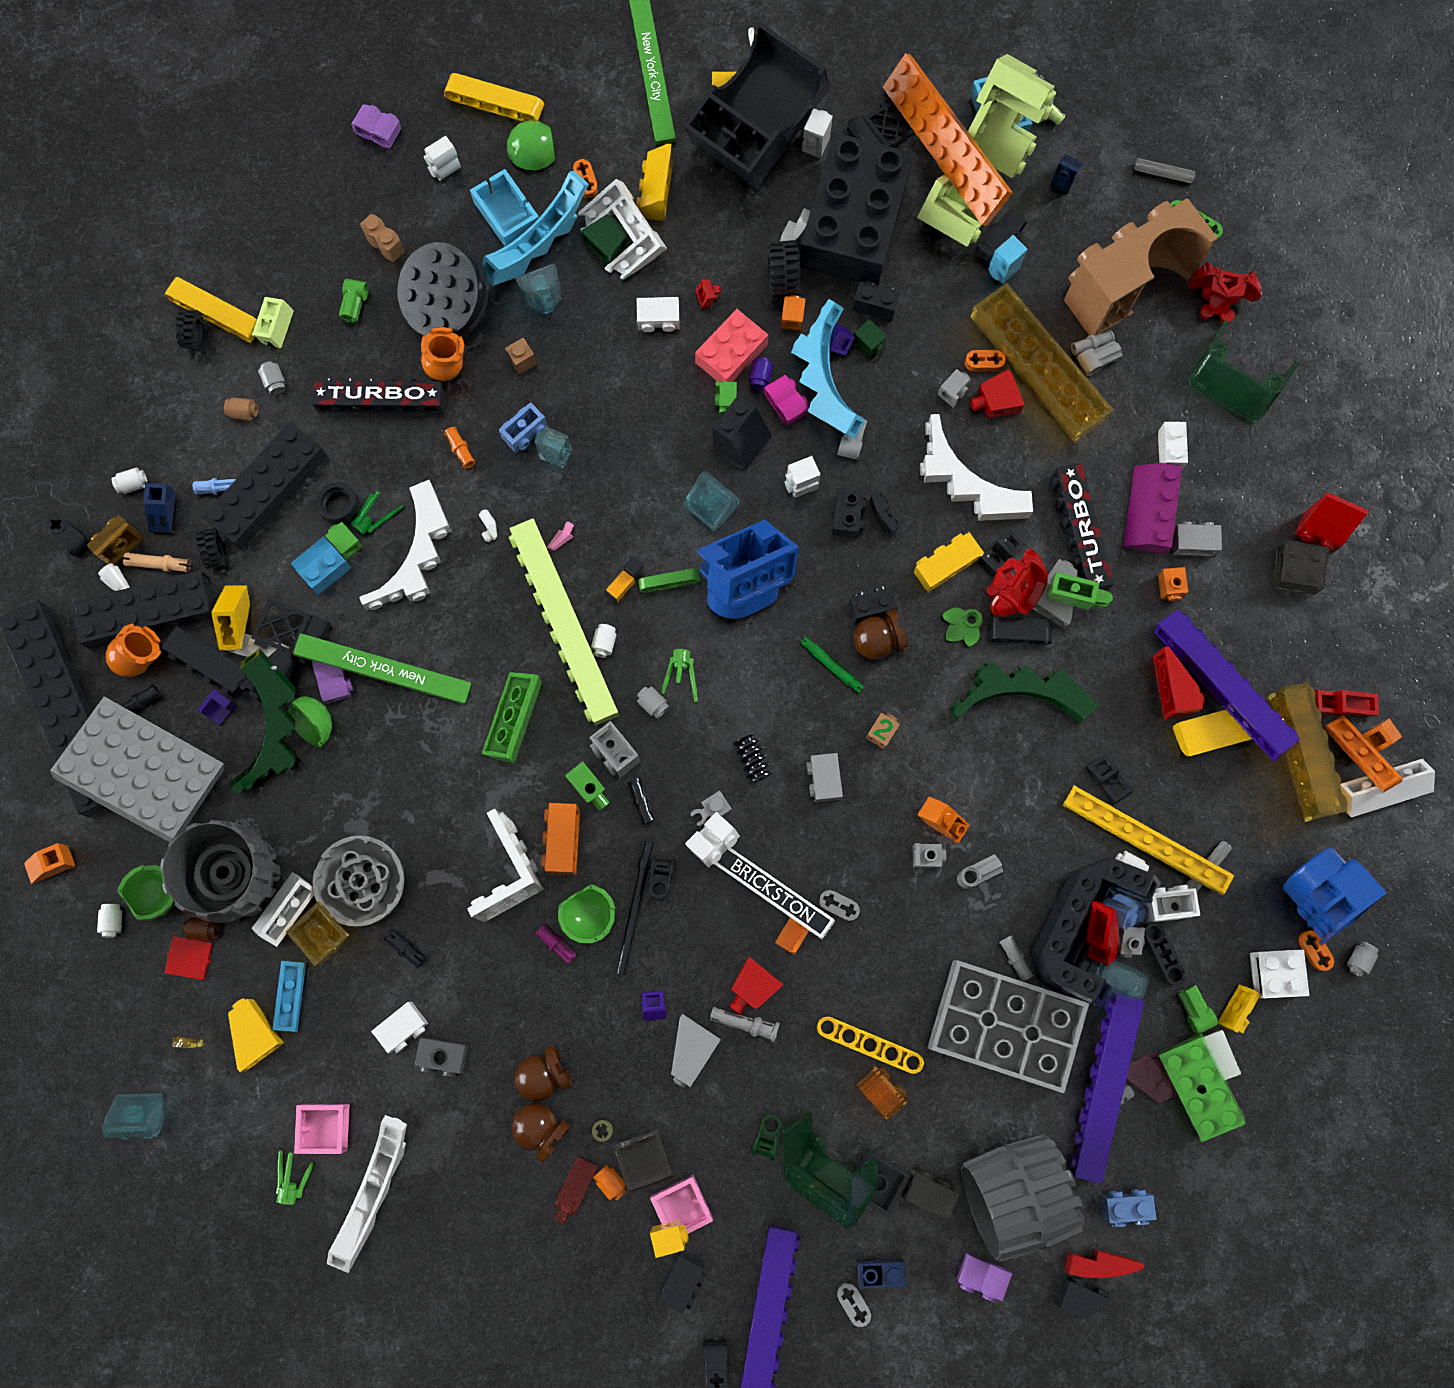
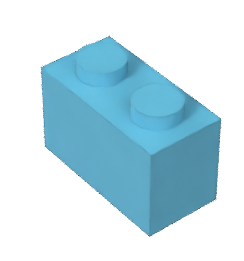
M1014 235L995 250L988 269L991 276L1002 284L1021 268L1028 250Z

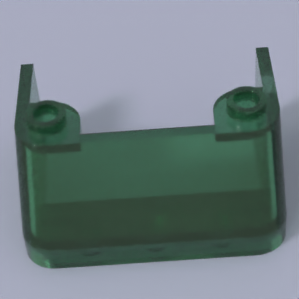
M1225 320L1190 373L1188 382L1195 390L1246 420L1258 422L1280 395L1299 362L1295 361L1283 376L1278 373H1270L1262 382L1225 361L1230 352L1229 346L1219 339L1229 323Z
M808 1112L782 1131L785 1180L793 1190L845 1228H851L858 1222L878 1188V1159L873 1157L854 1173L848 1171L826 1155L825 1140L820 1135L812 1132V1114Z

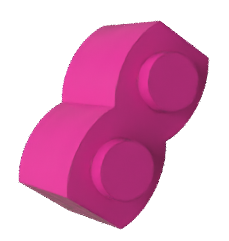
M784 375L764 387L763 394L776 411L780 420L787 427L808 413L809 403L804 395L800 396L796 391L798 388L795 381Z

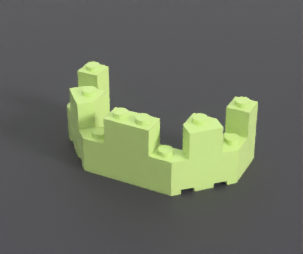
M1006 54L996 60L976 100L981 103V106L968 133L994 168L1013 178L1017 173L1020 175L1025 168L1026 163L1024 160L1027 154L1030 156L1036 147L1034 141L1037 137L1017 126L1016 123L1019 124L1024 116L1036 123H1040L1043 119L1047 120L1053 110L1051 106L1056 92L1053 90L1054 85L1036 76L1037 70ZM945 174L935 181L917 218L965 246H969L972 242L976 243L981 235L979 230L981 223L952 185L950 179Z

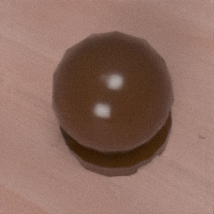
M895 609L886 611L885 619L878 616L868 617L858 624L854 631V645L860 654L873 660L886 657L893 648L898 653L907 651L906 633L904 627L899 628L896 619L900 617Z
M555 1045L545 1048V1056H529L518 1065L514 1073V1084L518 1093L526 1100L534 1102L547 1100L555 1093L558 1086L565 1091L573 1085L568 1069L563 1070L559 1063L562 1056Z
M527 1104L515 1113L512 1119L511 1131L513 1138L519 1146L527 1150H537L538 1154L535 1158L544 1163L556 1149L553 1146L556 1140L559 1141L560 1138L563 1139L571 1125L565 1120L557 1123L555 1114L544 1105Z

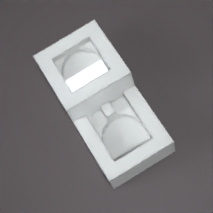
M803 209L797 223L788 221L780 241L796 240L807 225L810 214L809 210Z

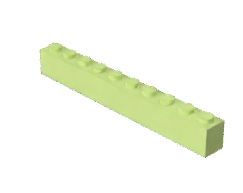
M534 519L511 527L512 535L508 537L513 548L518 547L520 554L516 556L521 567L526 566L529 572L525 576L529 586H535L537 592L533 593L537 604H542L545 609L542 612L546 625L550 623L552 625L553 631L550 634L554 643H559L562 650L558 651L563 663L568 662L570 670L567 673L571 683L576 681L579 689L575 690L580 703L584 701L587 706L584 713L588 722L593 721L594 725L597 726L618 717L619 714Z

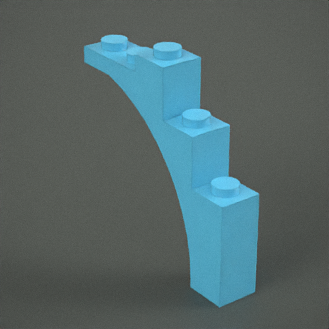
M575 171L569 172L555 199L534 224L507 246L484 257L481 265L485 270L489 284L493 286L524 275L532 258L547 254L555 237L570 233L577 218L575 212L589 185Z
M828 299L822 307L818 319L812 325L808 337L800 334L794 343L791 353L809 363L807 368L804 369L799 382L818 392L811 401L807 412L855 439L865 419L854 413L840 397L833 382L829 361L833 327L844 308Z

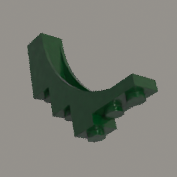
M260 648L241 662V669L252 681L262 701L265 715V731L260 749L250 766L231 780L230 789L236 795L241 791L249 790L253 786V782L259 777L264 778L271 772V768L278 774L282 770H289L295 764V752L282 739L288 738L295 731L294 718L282 706V704L284 706L288 705L295 698V687Z
M992 661L989 665L984 663L976 671L978 675L974 679L977 684L967 692L969 696L964 701L959 699L951 707L954 711L950 716L957 722L972 706L983 701L1003 696H1026L1057 706L1080 724L1099 704L1062 668L1057 672L1052 670L1043 680L1027 664L1022 669L1018 666L1008 676Z

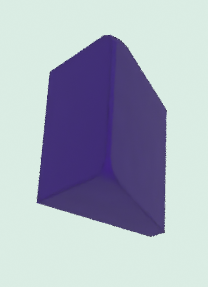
M664 991L641 993L644 1021L666 1019Z

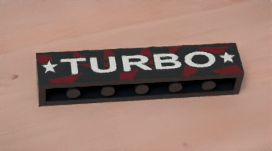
M322 378L321 380H314L312 405L317 412L443 413L444 387L441 381L427 379L426 381H417L415 379H406L405 381L384 379V381H375L367 378L363 379V381H354L353 379L344 378L342 381H333L329 378Z
M1082 463L1057 467L1051 476V483L1053 488L1057 490L1056 501L1058 507L1062 509L1063 527L1067 528V543L1069 548H1072L1074 554L1072 557L1073 566L1075 569H1078L1079 578L1099 582L1098 589L1109 590L1114 585Z

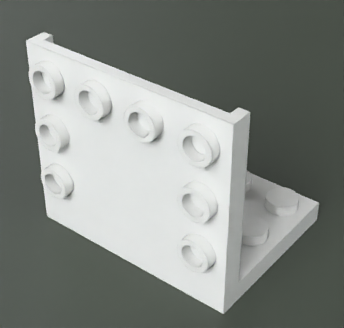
M496 809L487 812V815L521 879L505 887L503 884L493 889V894L487 898L481 896L471 902L472 906L467 908L471 917L483 922L494 918L544 890L535 873L539 871L533 859H528L525 854L528 852L523 840L518 841L515 835L518 831L514 823L503 812L499 813Z

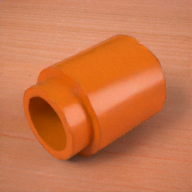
M606 1165L593 1177L596 1180L595 1184L609 1201L612 1198L617 1201L626 1192L624 1189L627 1185L613 1167L610 1168Z

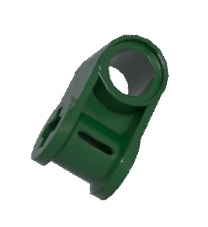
M769 1112L762 1117L751 1154L755 1155L758 1153L770 1157V1160H774L782 1128L781 1119L777 1114ZM774 1118L778 1122L774 1130H768L765 1127L767 1119Z

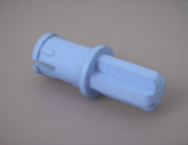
M212 478V480L194 481L193 491L195 495L212 493L218 495L219 492H225L235 479L217 480Z

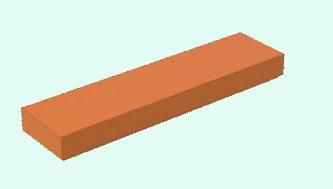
M1344 715L1325 725L1324 730L1383 793L1402 782L1403 778Z

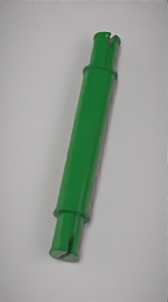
M807 636L803 638L806 642L802 640L800 643L809 650V653L846 683L847 686L850 685L858 694L861 693L859 688L863 690L865 686L855 679L856 677L819 647L818 644H814Z

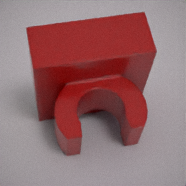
M709 279L701 280L695 290L701 309L709 308L712 302L718 299L717 294L722 293L720 286H711Z

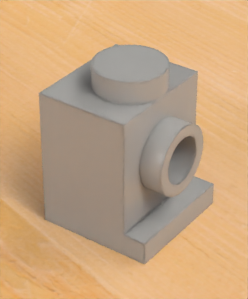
M956 369L941 385L938 395L954 408L958 399H961L968 391L967 385L971 381L970 377Z
M915 843L913 845V868H941L942 863H946V849H942V844ZM928 851H932L934 853V859H929L927 857Z

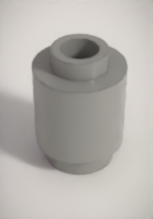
M273 362L263 363L258 373L265 390L269 391L270 395L280 394L285 391L286 382L279 365Z
M644 687L637 695L639 698L637 703L652 717L660 718L669 708L667 700L653 687Z
M1366 942L1356 945L1347 963V966L1350 968L1349 971L1359 977H1363V975L1368 976L1378 958L1377 953L1379 950Z

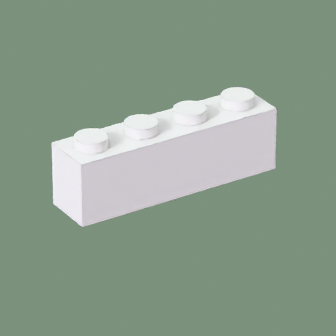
M1423 759L1394 767L1403 780L1400 784L1384 793L1368 776L1340 784L1339 805L1350 817H1354L1434 792L1435 771Z

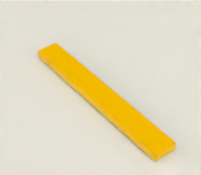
M1073 786L1062 805L1222 896L1234 877L1228 871L1076 786Z

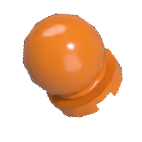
M445 327L433 328L430 333L422 337L421 363L425 374L433 380L442 382L455 378L463 366L464 342L462 337L460 336L459 338L458 335L453 333L452 329Z
M134 624L126 625L116 635V638L110 642L105 654L106 663L112 672L128 678L138 676L144 673L149 665L161 654V651H159L160 639L147 626L141 628L133 626Z

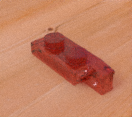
M577 1156L557 1197L555 1206L560 1208L555 1221L564 1224L568 1214L574 1215L579 1209L598 1166Z

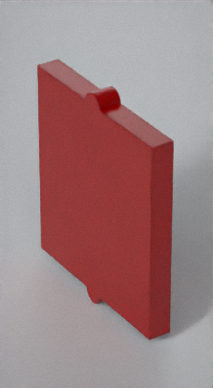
M173 936L170 951L166 954L168 959L164 973L204 980L207 966L211 963L209 957L213 943L187 940V938Z

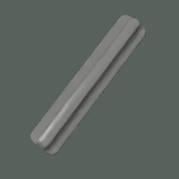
M1137 158L1134 164L1135 171L1192 183L1195 177V171Z
M1222 841L1206 860L1219 866L1232 850V847L1227 842ZM1192 878L1186 884L1188 889L1196 888V893L1202 887L1201 883Z

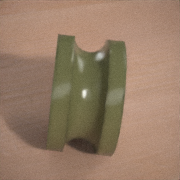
M600 1120L593 1125L592 1135L597 1141L604 1142L612 1136L613 1127L609 1121ZM603 1124L607 1126L606 1131L608 1135L606 1137L605 1135L602 1137L597 1135L599 1133L598 1129H596L598 1125L601 1127Z

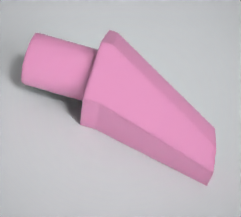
M566 522L563 530H558L547 546V549L555 551L573 538L570 533L574 525Z

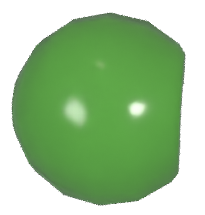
M528 120L519 123L511 130L507 139L509 159L516 166L525 170L536 171L549 166L555 160L551 128L540 121Z
M307 696L299 697L291 702V708L287 712L294 718V729L313 747L320 748L329 739L332 730L331 715L326 706L317 699Z
M142 865L131 870L122 879L117 891L132 911V914L139 921H153L160 918L175 903L170 895L165 894L162 886L164 882L163 872L160 870V866Z
M595 885L584 887L563 900L558 906V920L561 929L570 939L579 943H594L603 939L610 932L614 923L615 906L613 900L604 889Z

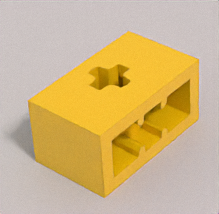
M680 1219L653 1226L650 1231L656 1258L683 1251L685 1243L689 1239L686 1225H681Z

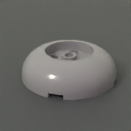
M351 836L332 844L322 854V858L313 874V892L319 907L329 918L343 925L359 927L374 924L393 911L403 893L404 870L397 854L387 844L369 836ZM366 863L372 864L370 872H365L364 870ZM350 871L351 876L349 880H344V873ZM361 878H364L365 881L362 883L363 885L359 886V880ZM379 884L380 890L377 893H373L371 891L372 885ZM357 892L359 899H356L354 902L351 901V893Z

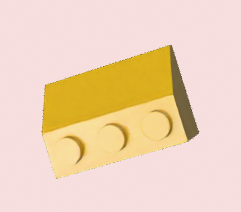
M665 144L649 151L647 160H643L642 173H645L644 179H640L639 191H642V195L637 198V208L645 219L665 221L673 168L672 144Z

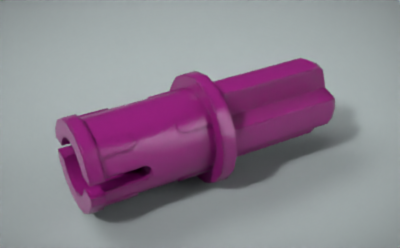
M546 923L536 932V935L550 947L549 950H554L566 963L571 962L575 958L576 953L562 940L563 937L557 936Z

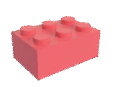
M736 309L695 352V363L717 382H734L768 345V334Z

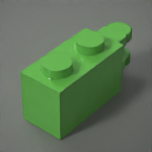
M1056 572L1051 578L1046 599L1089 610L1092 606L1106 608L1112 602L1113 596L1111 592L1098 589L1099 582Z

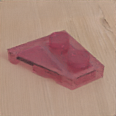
M1154 1051L1130 1063L1127 1079L1156 1103L1160 1104L1178 1095L1159 1057L1158 1051Z

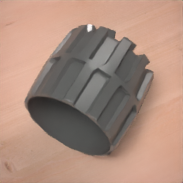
M210 820L209 823H194L187 826L186 830L178 837H173L168 844L169 848L165 858L161 860L160 870L163 872L164 882L162 886L165 894L171 896L175 901V906L182 912L207 922L233 923L240 922V918L244 916H256L263 911L260 905L264 901L270 902L274 898L277 890L273 888V882L280 879V866L273 863V860L276 859V853L272 846L251 829L237 823L222 820ZM228 867L229 875L223 879V872Z
M1040 1135L995 1148L964 1162L963 1167H961L963 1186L972 1216L987 1249L997 1261H1005L1043 1250L1083 1231L1084 1216L1080 1209H1083L1081 1199L1071 1190L1072 1187L1076 1186L1072 1173L1069 1170L1065 1171L1066 1160L1061 1151L1048 1136Z

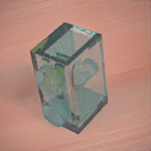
M545 426L535 437L539 457L563 469L572 452L569 437Z

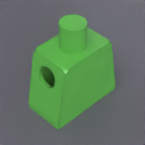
M583 761L565 775L586 803L592 801L599 811L610 803L602 794L605 788ZM588 783L595 788L591 794L585 789Z

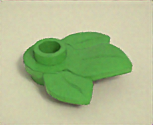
M952 608L942 615L943 619L950 624L946 631L945 638L947 641L958 642L964 639L968 647L978 641L980 637L979 628L983 622V617L979 611L975 609L964 611L961 608ZM973 617L975 619V623H969L968 618Z

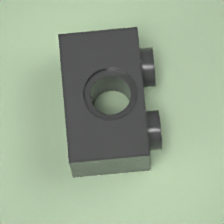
M425 1037L420 1038L414 1066H419L422 1072L434 1073V1069L442 1070V1075L456 1077L457 1073L460 1074L464 1071L469 1045ZM439 1051H443L446 1054L444 1064H439L436 1061V1055Z

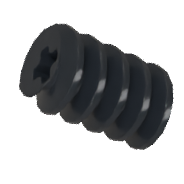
M754 734L747 735L733 742L734 746L739 747L736 753L743 755L739 758L740 763H746L742 767L743 771H749L745 775L746 779H753L748 784L766 779L774 773L773 771H766L770 762L763 763L762 760L767 757V754L759 753L764 749V746L756 745L761 741V738H754Z

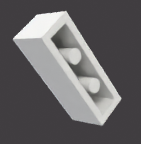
M292 872L252 927L254 932L277 947L314 896L313 885Z

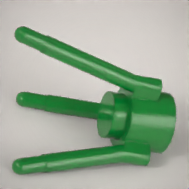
M376 491L374 496L370 493L358 515L350 524L363 535L367 531L371 534L375 528L402 510L404 505H400L374 524H370L373 520L367 516V513L380 495V491Z

